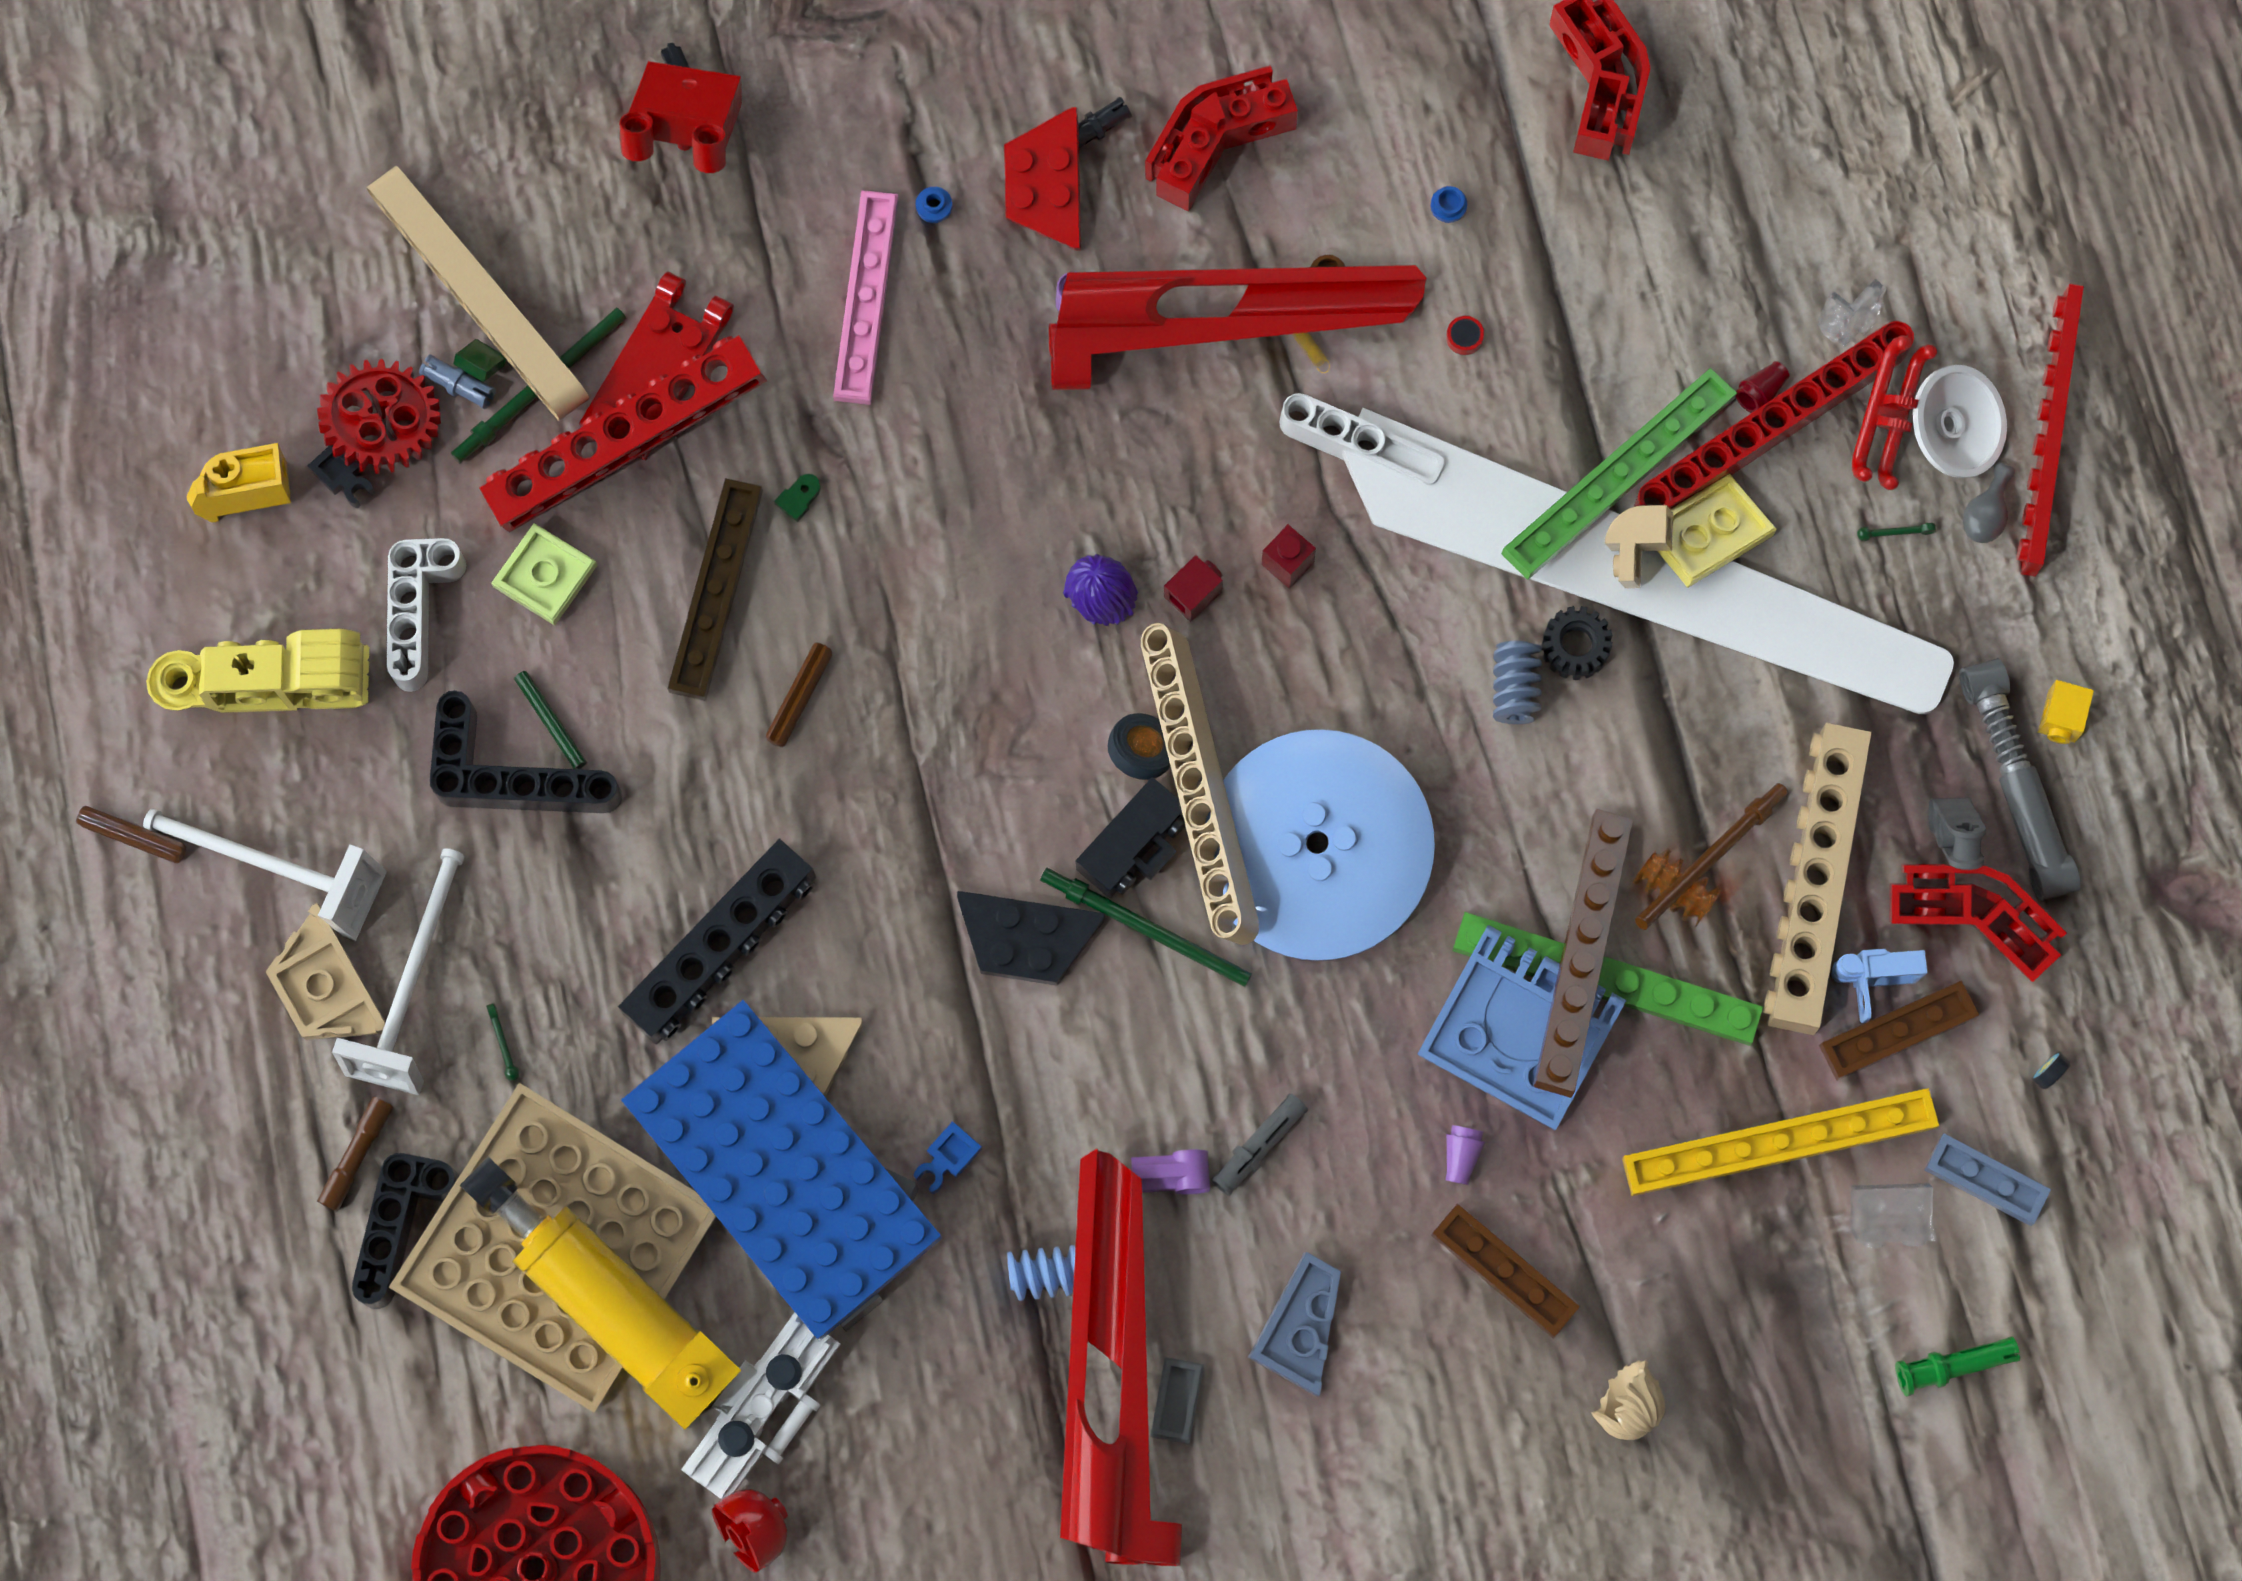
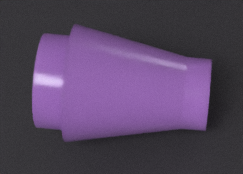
M1452 1125L1451 1134H1446L1447 1174L1445 1180L1469 1185L1470 1176L1485 1142L1481 1141L1483 1131Z

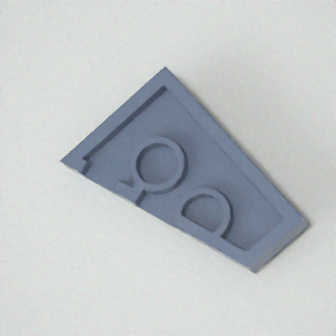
M1305 1252L1248 1358L1318 1397L1321 1391V1377L1324 1361L1327 1356V1342L1331 1319H1333L1341 1271Z

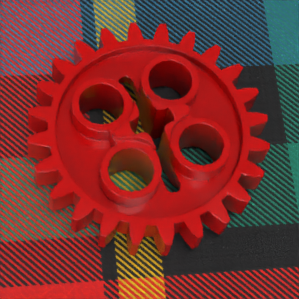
M380 359L377 367L374 368L371 367L368 360H364V369L360 371L353 364H350V375L348 377L341 372H337L338 385L327 382L328 394L320 395V405L322 407L317 408L318 419L321 420L318 422L319 432L324 434L325 446L333 445L334 457L345 453V465L349 466L357 460L362 472L368 464H373L375 474H379L381 466L387 464L389 470L393 473L395 472L396 462L400 461L403 466L408 468L410 467L409 456L421 460V447L429 450L432 449V439L430 437L435 438L439 435L437 425L441 424V413L438 412L440 410L439 399L434 398V387H425L424 375L413 379V367L410 366L404 372L399 371V361H395L391 368H385L383 359ZM363 391L369 392L377 413H373L372 403ZM391 391L395 393L392 396L380 395L382 392ZM352 406L362 408L359 411L355 412L346 410L347 408ZM386 418L387 430L389 433H391L395 441H391L388 435L386 434V429L382 422V419ZM402 420H409L413 422L412 424L407 426L397 424ZM370 435L379 437L375 441H367L364 439L366 436Z

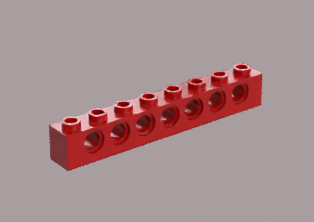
M740 335L735 338L728 336L719 340L713 345L714 350L702 357L700 355L690 357L680 365V370L670 376L663 374L649 382V388L638 395L631 393L622 397L616 402L615 405L617 407L605 414L599 412L588 417L583 422L584 426L575 432H563L551 440L552 445L540 452L534 450L522 456L518 461L519 464L508 471L502 469L491 474L486 479L487 483L479 487L500 526L510 533L767 382L766 377ZM719 366L727 367L728 372L723 380L718 382L711 381V373L715 368ZM684 386H695V393L691 399L686 401L679 400V392ZM654 404H661L663 408L661 415L657 419L648 420L646 413L649 407ZM622 423H629L630 431L628 435L622 439H615L614 431L616 427ZM596 442V453L590 458H582L583 447L587 443ZM557 461H564L565 469L563 473L558 477H550V467ZM525 480H532L531 491L525 496H518L517 488L519 484Z

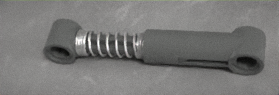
M1999 658L1961 668L1959 679L1962 692L1970 705L1978 706L1980 715L1985 716L1982 722L1988 725L1986 732L1991 734L1989 742L1995 744L1993 751L1998 753L1996 761L2002 764L2000 767L2002 777L1999 778V782L2029 863V878L2036 897L2040 901L2079 891L2080 876L2073 858L2066 853L2037 769L2024 759L2027 757L2021 751L2024 745H2019L2018 738L2020 735H2016L2014 731L2017 726L2012 725L2011 719L2013 716H2009L2007 711L2010 706H2008L2009 703L2006 695L2010 692V683L2004 664Z

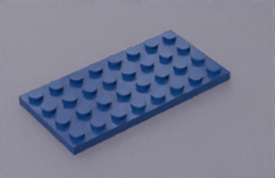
M744 1000L734 1006L621 1099L819 1342L942 1239L940 1233Z

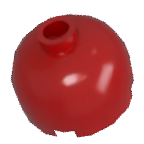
M748 1489L736 1491L714 1505L712 1515L725 1542L730 1538L739 1549V1551L734 1552V1555L747 1569L757 1573L781 1555L787 1540V1527L784 1520L788 1517V1513L779 1499L774 1497L770 1500L762 1492Z

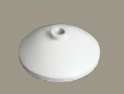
M1951 365L1934 371L1924 380L1915 398L1919 401L1917 408L1913 409V426L1919 447L1927 460L1946 475L1956 478H1967L1982 474L1994 465L2005 444L2007 418L2002 399L1993 383L1984 374L1972 367Z

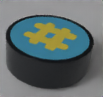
M2058 1052L2039 1068L2032 1080L2041 1089H2047L2069 1069L2070 1061L2061 1052Z

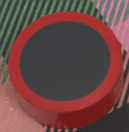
M1459 316L1452 320L1448 326L1446 334L1447 344L1457 354H1473L1479 350L1483 343L1484 329L1482 324L1474 317Z

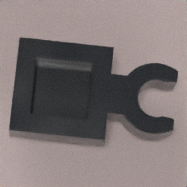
M333 445L328 446L307 466L334 495L344 489L345 497L350 505L358 509L361 505L356 497H354L355 492L358 489H366L369 494L373 495L375 490L369 480L363 477H356L362 472L356 461L349 466L345 465V453L334 457Z

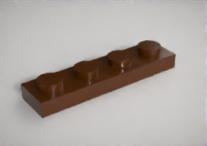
M1961 980L1824 1041L1819 1047L1836 1081L1972 1021L1979 1016V1013Z
M1458 1203L1431 1235L1553 1339L1580 1308L1578 1304Z

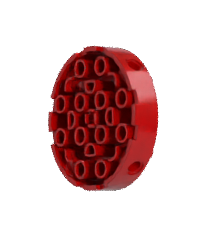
M551 1445L507 1448L483 1457L463 1469L450 1480L430 1505L421 1530L416 1536L411 1561L412 1581H660L661 1575L660 1550L654 1525L646 1508L632 1488L621 1477L597 1460L568 1448ZM541 1558L545 1564V1571L540 1579L530 1580L526 1573L527 1566L531 1560Z

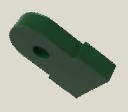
M813 474L801 475L788 490L784 489L776 498L774 504L798 522L809 510L808 506L820 493L821 485L819 479ZM803 488H808V489H809L808 492H805V493L802 492L801 490H802Z

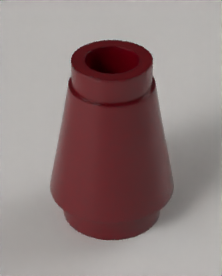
M1774 361L1771 365L1741 381L1739 389L1736 391L1738 403L1746 411L1752 413L1774 399L1785 384V381L1790 377L1788 369L1782 363Z

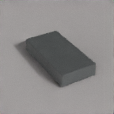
M1165 1357L1150 1437L1190 1445L1204 1364Z

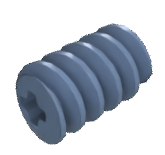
M1526 641L1501 642L1496 645L1497 650L1493 654V659L1497 663L1493 668V674L1497 677L1494 680L1493 689L1498 692L1493 697V703L1497 707L1493 711V718L1495 721L1506 724H1529L1535 721V718L1531 717V713L1541 710V704L1531 702V698L1541 696L1542 690L1531 687V684L1540 682L1542 676L1532 673L1531 669L1541 667L1542 661L1531 658V654L1541 652L1542 646Z

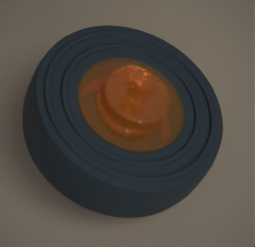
M1134 713L1123 717L1115 724L1109 735L1107 747L1112 762L1120 771L1136 779L1150 780L1151 777L1158 778L1170 768L1171 765L1158 718L1148 714Z

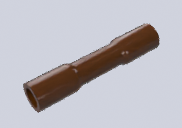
M372 1097L337 1168L332 1171L318 1197V1203L336 1212L339 1211L354 1182L355 1174L371 1144L379 1136L393 1109L392 1105L377 1097Z

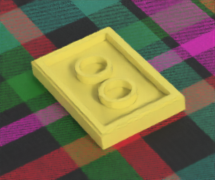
M1729 474L1670 509L1673 512L1672 551L1657 552L1686 587L1689 588L1774 536L1777 529Z

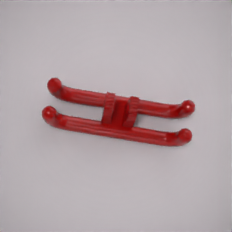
M1907 336L1894 338L1883 352L1852 457V473L1854 477L1861 482L1871 480L1873 473L1867 467V459L1876 428L1878 426L1889 430L1878 466L1879 483L1887 490H1895L1899 485L1898 478L1893 476L1896 457L1904 432L1911 431L1912 423L1907 420L1910 410L1916 409L1919 400L1914 399L1921 372L1926 362L1935 358L1938 351L1934 345L1930 344L1920 347L1909 361L1899 395L1887 394L1897 358L1902 351L1908 350L1911 346V340Z

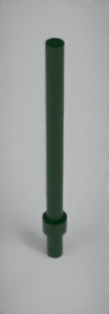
M616 307L559 358L568 369L571 368L626 319V316ZM527 385L486 422L480 421L470 430L472 434L451 452V455L461 464L479 447H486L497 438L495 433L538 396Z
M1046 867L1040 878L1041 882L1066 894L1065 898L1077 905H1080L1082 902L1243 987H1246L1252 973L1090 890L1089 884L1077 878L1073 881Z

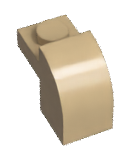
M1667 505L1636 506L1618 515L1609 526L1605 537V545L1611 551H1619V555H1614L1613 574L1614 577H1619L1618 581L1625 588H1640L1642 551H1672L1673 512Z

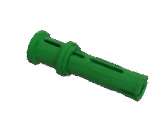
M2011 1336L1951 1354L1942 1355L1940 1352L1928 1353L1927 1358L1909 1363H1906L1904 1360L1897 1361L1895 1364L1896 1376L1903 1394L1907 1397L1913 1395L1914 1390L1933 1385H1936L1938 1388L1944 1387L1952 1378L2003 1364L2019 1362L2020 1355H2015V1353H2020L2016 1340Z

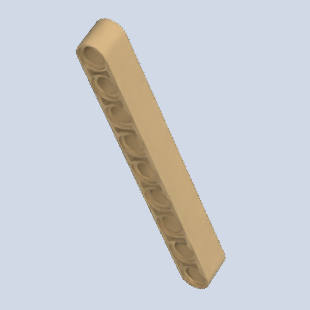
M393 167L366 187L379 208L558 421L590 399L577 378L399 167Z
M1154 623L1148 626L1142 633L1141 648L1210 926L1213 933L1218 937L1239 945H1246L1254 941L1258 935L1259 920L1189 643L1182 633L1164 624ZM1167 640L1165 647L1162 649L1163 643ZM1176 673L1175 679L1171 683V679L1173 675ZM1185 707L1183 715L1179 718L1181 710ZM1193 742V747L1188 753V748L1190 744ZM1202 777L1201 784L1197 788V782ZM1211 812L1210 819L1205 823L1206 816ZM1218 847H1220L1219 854L1214 859L1215 851ZM1229 882L1228 890L1223 895L1224 886ZM1238 918L1237 926L1232 931L1233 922Z

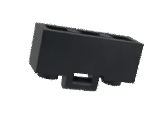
M1151 777L1075 860L1076 870L1110 899L1117 891L1122 895L1132 886L1137 878L1133 875L1136 869L1147 879L1152 880L1177 852L1164 839L1168 835L1172 839L1175 838L1186 826L1179 799L1155 778ZM1153 845L1158 847L1159 849L1146 863L1141 860Z

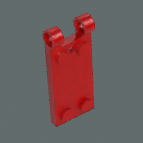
M667 271L661 277L656 287L655 296L580 420V427L584 426L583 422L588 417L599 412L605 414L617 407L615 404L622 397L631 393L638 395L648 389L649 382L663 374L670 376L681 369L680 365L690 357L696 355L702 357L709 353L720 333L728 324L734 310V304L717 295L714 296L704 312L703 320L700 323L673 309L684 292L686 280ZM681 325L683 329L681 332L676 333L673 331L674 326ZM690 385L684 386L680 390L679 400H682ZM654 404L649 407L646 418L648 420L657 419L662 413V405ZM622 423L618 425L614 431V438L622 439L626 437L630 431V424ZM652 449L639 456V458L646 461Z

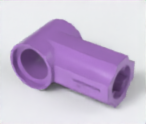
M1190 1149L1176 1151L1173 1155L1131 1158L1132 1171L1142 1179V1193L1175 1191L1176 1194H1201L1210 1191L1207 1150Z

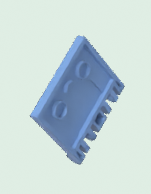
M1488 925L1417 1055L1549 1128L1556 1130L1622 1010L1626 999L1612 992L1597 1019L1592 1015L1606 991L1605 988L1598 985L1576 1089L1571 1098L1533 1087L1560 964L1545 956L1531 982L1523 979L1537 951L1529 947L1528 951L1524 952L1519 961L1520 965L1516 973H1512L1501 966L1505 958L1512 952L1515 946V939L1507 936L1494 962L1490 961L1488 957L1502 932Z

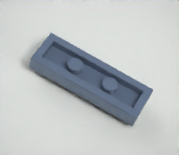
M1944 1133L1941 1135L1924 1169L1926 1172L2029 1226L2035 1224L2051 1191L2050 1188Z

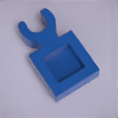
M952 1121L926 1150L933 1158L931 1163H923L918 1166L914 1171L913 1177L918 1181L925 1173L934 1174L936 1179L929 1187V1192L935 1194L943 1186V1176L949 1172L957 1178L981 1152L982 1146Z

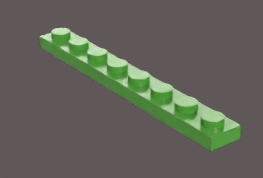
M1709 368L1503 548L1501 555L1529 580L1731 403L1737 392Z
M1465 912L1452 950L1471 957L1485 929L1490 925L1502 933L1488 959L1494 962L1507 936L1515 939V946L1510 955L1505 958L1501 967L1517 971L1520 965L1519 961L1524 952L1528 951L1530 947L1536 950L1537 953L1525 974L1534 977L1545 956L1560 964L1564 943ZM1605 956L1603 958L1598 985L1606 989L1602 999L1608 1001L1613 992L1626 999L1624 1004L1626 1007L1751 1046L1763 1009L1762 1006Z

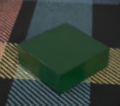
M475 339L455 354L453 364L480 381L485 382L504 367L506 358L502 353Z

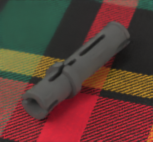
M1289 1093L1287 1098L1262 1123L1242 1147L1236 1146L1232 1151L1234 1156L1211 1178L1213 1184L1224 1194L1230 1196L1251 1171L1256 1172L1261 1167L1259 1162L1283 1138L1297 1120L1308 1111L1305 1104L1295 1095Z

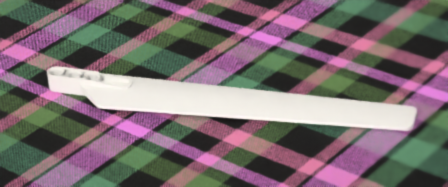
M1300 393L1287 397L1283 404L1279 421L1283 433L1345 461L1373 525L1522 577L1524 576L1501 555L1503 548L1567 493L1365 408H1362L1359 417ZM1299 411L1307 418L1303 421H1296L1289 416V413ZM1330 425L1335 426L1340 430L1341 434L1332 436L1327 434L1323 428ZM1362 440L1370 441L1374 444L1375 449L1364 450L1358 445V442ZM1607 510L1530 578L1539 583L1917 714L1930 713L1937 707L1953 670V657L1949 651L1734 561L1687 588L1657 551H1642L1640 588H1625L1618 581L1619 577H1614L1613 558L1614 555H1619V551H1611L1605 545L1608 528L1613 520L1620 515L1611 510Z

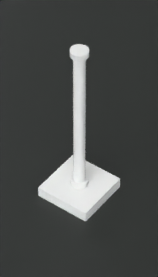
M153 808L148 811L143 822V827L150 831H161L328 892L318 916L340 935L356 941L387 872L364 849L349 845L335 878L164 817L161 811Z
M452 849L442 850L440 858L443 862L377 1048L341 1038L336 1039L332 1053L347 1077L415 1095L420 1094L424 1080L413 1057L392 1051L457 866L462 865L465 858L462 853Z

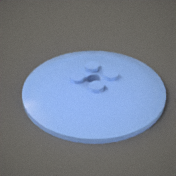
M1305 730L1289 733L1262 744L1241 759L1227 774L1223 781L1259 920V932L1254 939L1256 943L1273 952L1301 960L1324 961L1341 959L1375 947L1396 932L1411 916L1422 899L1430 880L1435 852L1434 829L1431 814L1420 787L1407 769L1390 753L1380 746L1353 734L1333 730ZM1211 812L1208 813L1205 823L1210 819ZM1316 832L1325 834L1329 840L1327 849L1320 854L1310 852L1306 845L1308 837ZM1220 847L1215 851L1214 859L1218 856ZM1229 882L1224 886L1223 895L1228 890ZM1238 918L1233 922L1235 926H1237Z

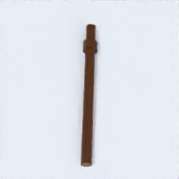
M1777 783L1762 798H1755L1745 808V814L1635 918L1637 926L1642 930H1647L1755 825L1763 824L1772 815V809L1788 794L1786 787Z

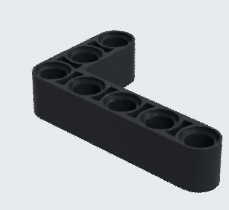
M448 691L439 698L436 707L430 787L444 805L464 808L610 813L621 804L622 791L614 776L607 771L473 765L477 711L468 696L461 691ZM462 705L466 707L461 717L455 719L448 717L450 710L455 706ZM453 742L462 743V748L457 754L445 755V750L449 744ZM453 778L459 780L455 790L447 793L442 792V785L445 781ZM488 780L497 781V786L493 792L489 794L479 792L484 782ZM525 782L535 783L532 793L525 796L518 795V788L521 784ZM566 783L574 785L570 795L566 797H557L555 795L560 785ZM601 785L612 787L611 793L604 799H597L593 796L595 790Z

